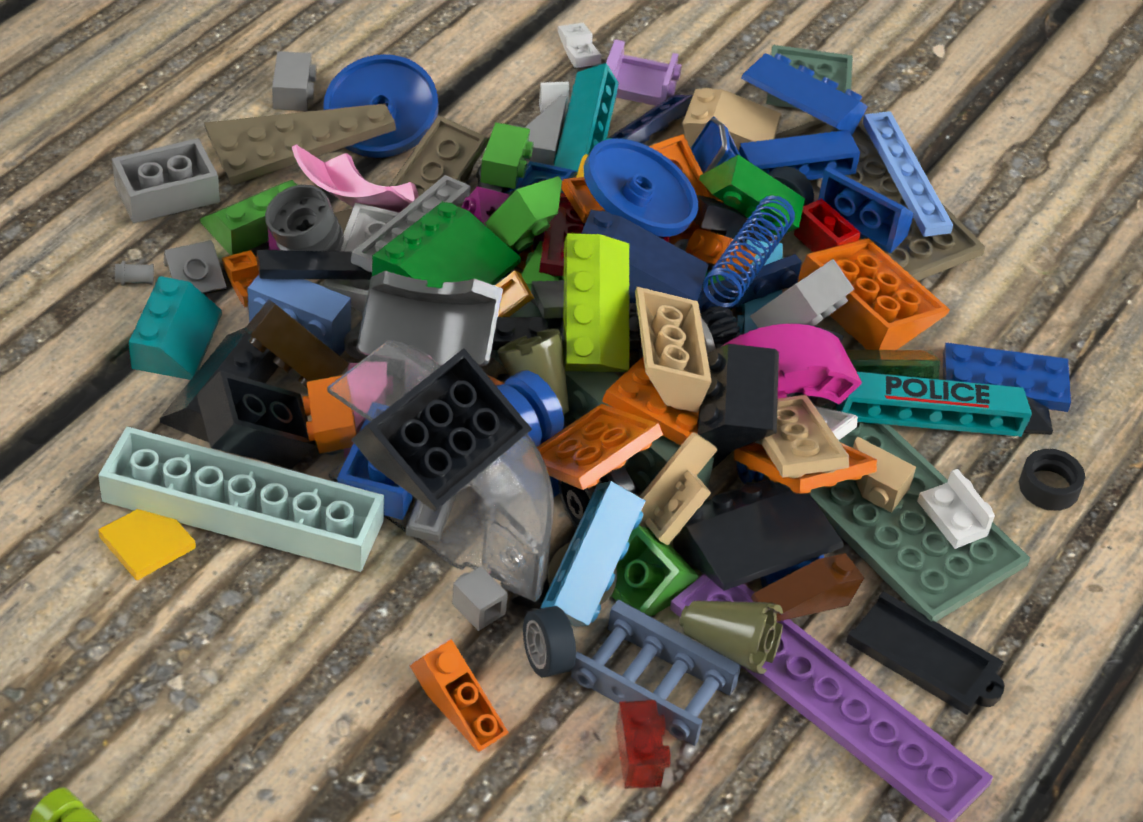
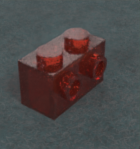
M656 700L619 702L615 727L624 789L661 787L665 768H670L671 764L670 748L668 745L663 746L662 741L666 731L664 714H658Z

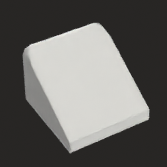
M542 82L540 84L539 108L541 113L563 95L567 96L566 117L569 103V82Z

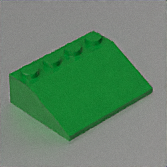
M442 201L372 255V276L388 271L401 276L427 280V287L442 288L443 282H460L471 279L495 285L521 262V257L470 211L457 207L453 203Z

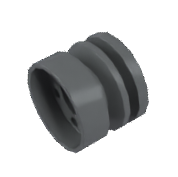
M313 185L292 186L278 193L268 204L265 212L266 224L280 250H341L344 242L343 230L337 217L334 215L328 197L322 189Z

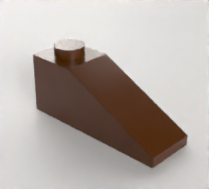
M843 553L819 558L753 593L751 599L753 602L779 604L783 609V615L777 613V622L849 606L865 577L848 555Z

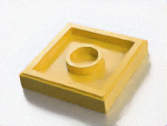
M136 509L98 529L99 538L136 581L196 548V541L176 519Z

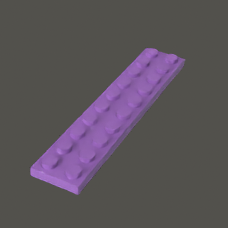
M703 574L671 601L670 610L680 617L683 608L689 606L692 601L753 602L751 597L755 592L744 584L724 591ZM790 619L777 622L783 624L782 635L773 662L765 661L762 666L767 671L764 674H757L743 667L937 822H954L992 782L993 776Z

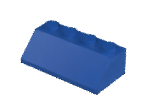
M765 53L743 73L741 79L841 131L849 130L851 135L854 134L868 107L860 101L863 96L850 89H847L845 93L837 90L836 88L839 84L826 77H823L822 81L814 78L815 72L803 65H800L798 69L790 66L789 64L792 60L779 53H776L775 57Z

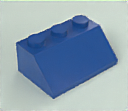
M829 167L824 170L818 199L822 198L861 232L860 238H869L879 248L891 254L908 236L914 213L905 206Z

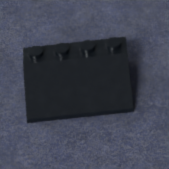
M463 348L368 423L352 441L377 470L435 512L529 433L532 428L466 349Z
M768 479L756 484H746L739 490L727 494H717L712 499L704 501L703 505L698 508L683 526L680 533L674 537L673 547L725 591L843 548V541L810 493H795L791 491L790 487Z

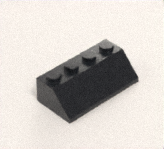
M245 328L227 335L159 418L160 423L209 442L197 394L219 371L266 384L279 367L273 362L276 355L269 349L262 353L248 342L251 335L244 330Z

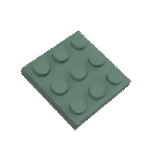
M772 45L771 56L775 57L776 53H779L792 60L789 64L796 69L800 65L805 66L815 72L814 78L822 81L823 77H826L839 84L836 89L843 93L847 89L851 90L852 55ZM767 93L766 104L796 108Z

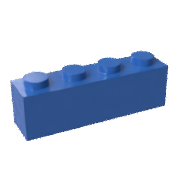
M849 130L740 143L739 147L741 157L767 174L776 167L787 166L797 169L808 180L823 178L824 170L827 167L843 175L856 174L860 157V150Z

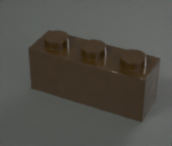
M268 299L244 329L251 335L248 342L262 353L269 349L276 355L273 362L287 373L293 368L301 375L297 381L306 388L309 381L340 376L349 365L348 362L270 299Z

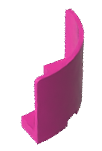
M804 324L771 325L749 331L726 343L772 348L779 352L778 398H786L787 394L802 392L803 395L822 397L840 404L862 384L839 338L818 327Z

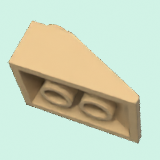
M703 88L695 89L683 121L685 139L689 147H691L707 122L715 116L728 128L739 151L740 143L775 139L782 117L781 113L726 90Z

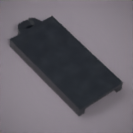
M884 591L879 595L877 602L859 625L852 629L847 636L846 643L966 715L970 713L975 704L982 707H991L1001 700L1005 685L998 673L1004 661L933 620L931 622L924 614Z

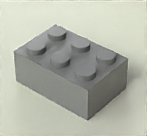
M199 138L112 158L115 187L133 224L220 202L218 174Z
M832 259L757 310L750 317L758 328L777 324L814 326L847 303L848 300L845 296L853 291L854 288L835 260Z

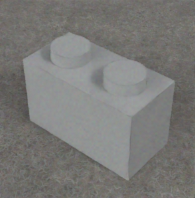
M277 51L272 85L273 109L307 111L308 101L314 100V83L311 82H316L317 65H311V53Z

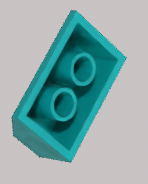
M159 276L129 340L131 368L191 380L199 370L222 316V309L191 282Z

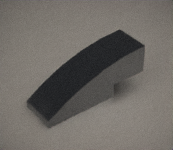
M697 195L698 212L693 221L701 228L711 229L712 233L734 239L748 218L724 202ZM753 227L754 231L763 234L769 241H773L770 236L762 233L758 227ZM749 233L750 237L761 241L753 233Z

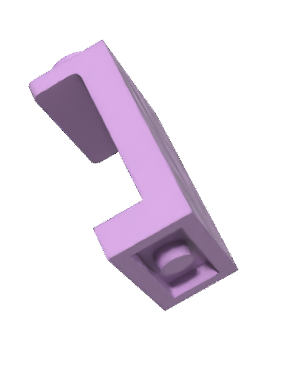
M614 39L606 63L619 82L616 98L657 106L667 100L668 97L674 95L676 81H679L682 68L681 64H677L678 53L672 54L669 64L624 55L625 41Z

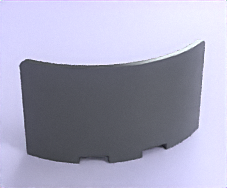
M388 271L371 277L356 347L359 353L404 364L439 368L465 348L480 367L486 366L489 363L503 288L477 279L443 282L442 288L427 287V280L401 276Z

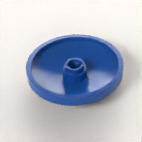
M382 54L361 58L343 68L333 78L326 90L323 109L385 103L395 121L396 130L344 147L358 155L381 158L404 153L418 145L438 116L439 101L435 84L424 68L407 58Z
M608 139L595 145L586 158L583 172L587 187L595 200L604 210L612 215L621 216L659 237H670L684 232L696 217L698 198L691 182L676 164L653 148L632 140Z

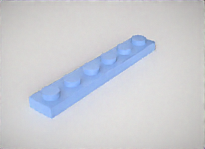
M891 111L864 114L863 125L908 209L914 213L913 218L923 237L950 234L953 223Z

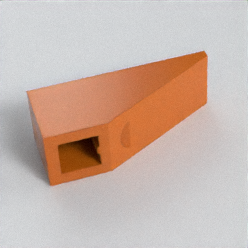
M452 639L410 665L427 696L477 752L482 751L509 733Z

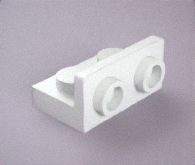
M958 469L950 472L947 483L921 492L917 501L954 549L988 536L995 517L991 506L984 502L973 488L972 483Z

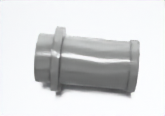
M122 261L121 264H115V282L121 283V286H125V283L153 284L154 264H126L125 261Z

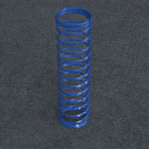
M772 195L766 196L757 205L756 209L703 281V291L712 303L727 308L733 307L740 301L749 285L753 282L795 220V212L787 200ZM767 203H776L783 206L790 216L789 224L786 216L780 210L774 207L761 206ZM772 209L783 216L786 226H783L776 216L761 212V210ZM762 215L774 218L781 227H776L772 222L764 219ZM757 221H761L765 227L758 225ZM753 227H758L762 233L772 237L773 241H769L763 234L754 231ZM767 228L776 231L777 235H773ZM749 233H753L758 239L766 242L769 247H764L758 240L750 237ZM745 239H749L752 244L763 249L764 253H760L755 247L747 244ZM740 245L746 246L749 251L757 254L760 259H755L750 253L742 250ZM736 251L741 252L746 258L754 261L755 265H750L745 259L739 257ZM732 258H737L740 263L749 267L751 272H747L740 265L734 263ZM727 264L733 265L737 270L745 273L747 278H742L738 273L729 269ZM718 275H722L727 282L736 286L738 291L725 287L720 282ZM713 276L716 277L717 282L722 288L728 292L738 293V296L728 297L720 293L714 286ZM709 278L712 288L717 294L723 298L735 301L732 303H722L716 300L708 288Z

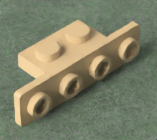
M695 432L691 433L639 496L645 500L641 510L643 518L639 526L649 528L657 539L666 545H669L674 537L680 533L683 526L711 494L697 475L717 452V448Z

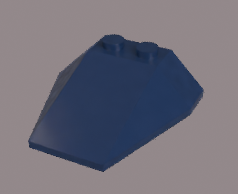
M590 210L581 234H601L629 243V303H636L635 290L637 287L694 301L699 300L709 264L621 216L612 215L606 211Z

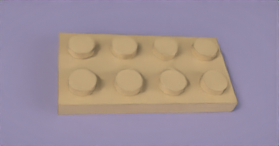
M807 395L778 398L777 433L759 441L782 478H799L804 474L817 472L833 473L838 469L849 468L848 453Z

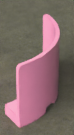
M292 146L299 166L309 179L353 208L355 203H360L400 213L419 197L416 185L412 182L388 187L366 181L356 169L352 157L347 153L323 162L300 146Z

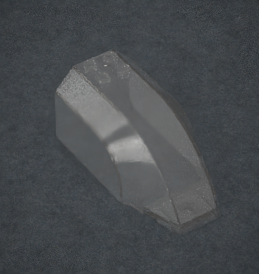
M388 340L329 385L327 392L371 422L442 365L412 345ZM528 433L457 493L439 542L417 537L413 538L460 570L466 567L475 570L482 566L491 577L501 581L502 588L536 602L542 593L548 570L554 504L551 481L546 465ZM345 461L329 473V478L334 482H338L337 477ZM413 497L403 520L385 515L384 517L406 532V526L417 498Z

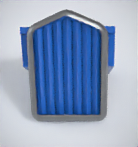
M715 116L707 122L690 147L703 174L734 156L740 155L728 128Z

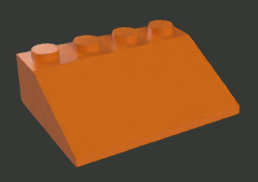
M869 238L807 254L800 269L798 282L830 260H835L854 290L845 296L848 302L829 316L862 344L867 352L875 357L898 350L945 317L950 311L946 305Z

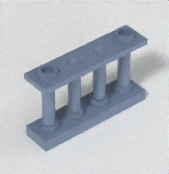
M617 600L610 611L608 630L611 631V634L591 659L579 652L576 653L571 678L575 679L583 687L599 692L669 731L675 738L685 740L695 746L699 740L703 721L697 718L716 690H720L729 696L737 686L741 665L630 605ZM628 640L641 647L642 650L621 676L604 665L622 641ZM655 656L673 666L652 693L635 682ZM688 673L704 683L683 710L666 699L683 675Z

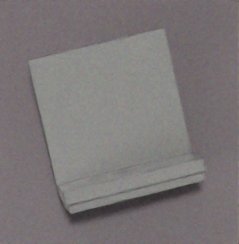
M212 240L164 251V265L168 266L171 278L189 281L202 293L226 289L225 280Z

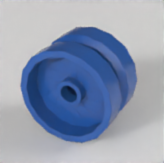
M528 370L519 371L508 378L503 385H497V388L532 428L529 433L508 449L506 453L514 457H524V455L538 447L541 443H544L563 430L564 416L562 407L556 394L539 375Z

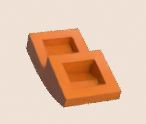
M251 250L222 258L227 276L244 308L248 307L247 288L259 275L257 260Z

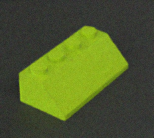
M567 233L564 241L563 353L565 371L627 372L629 370V243L601 234Z

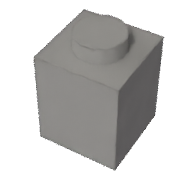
M480 566L470 573L462 574L453 583L452 604L479 631L506 614L507 592Z

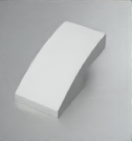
M584 23L558 26V33L563 47L575 68L601 64V53L592 44V32Z

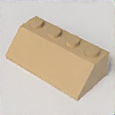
M637 287L635 297L645 372L665 405L672 406L678 410L685 409L698 412L712 382L698 301Z

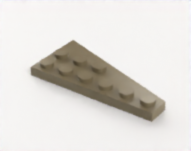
M385 103L204 122L208 137L231 186L297 164L298 162L292 150L294 145H298L310 154L318 157L396 130L395 121Z

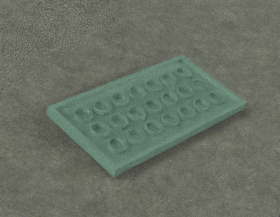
M833 401L821 406L822 408L837 411L836 404ZM857 422V427L841 438L839 442L853 448L855 439L860 437L916 466L910 489L892 513L863 498L856 480H844L837 482L835 486H822L811 489V492H809L837 534L910 607L924 614L931 622L933 620L939 621L1024 569L1030 561V557L993 522L988 536L954 549L917 502L921 492L947 483L948 479L888 424Z

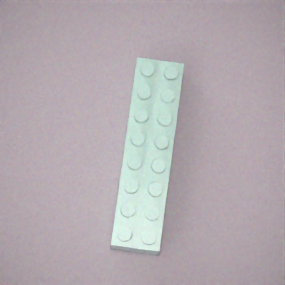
M127 426L98 475L102 502L131 510L140 509L176 519L182 524L359 572L362 571L384 522L383 494Z

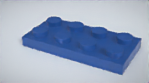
M945 343L943 350V380L1022 387L1026 396L1048 407L1050 410L1069 411L1071 394L1067 358Z

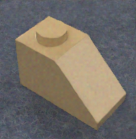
M857 437L853 448L877 459L876 472L863 475L861 479L856 480L861 495L874 505L880 506L892 513L910 489L916 466Z

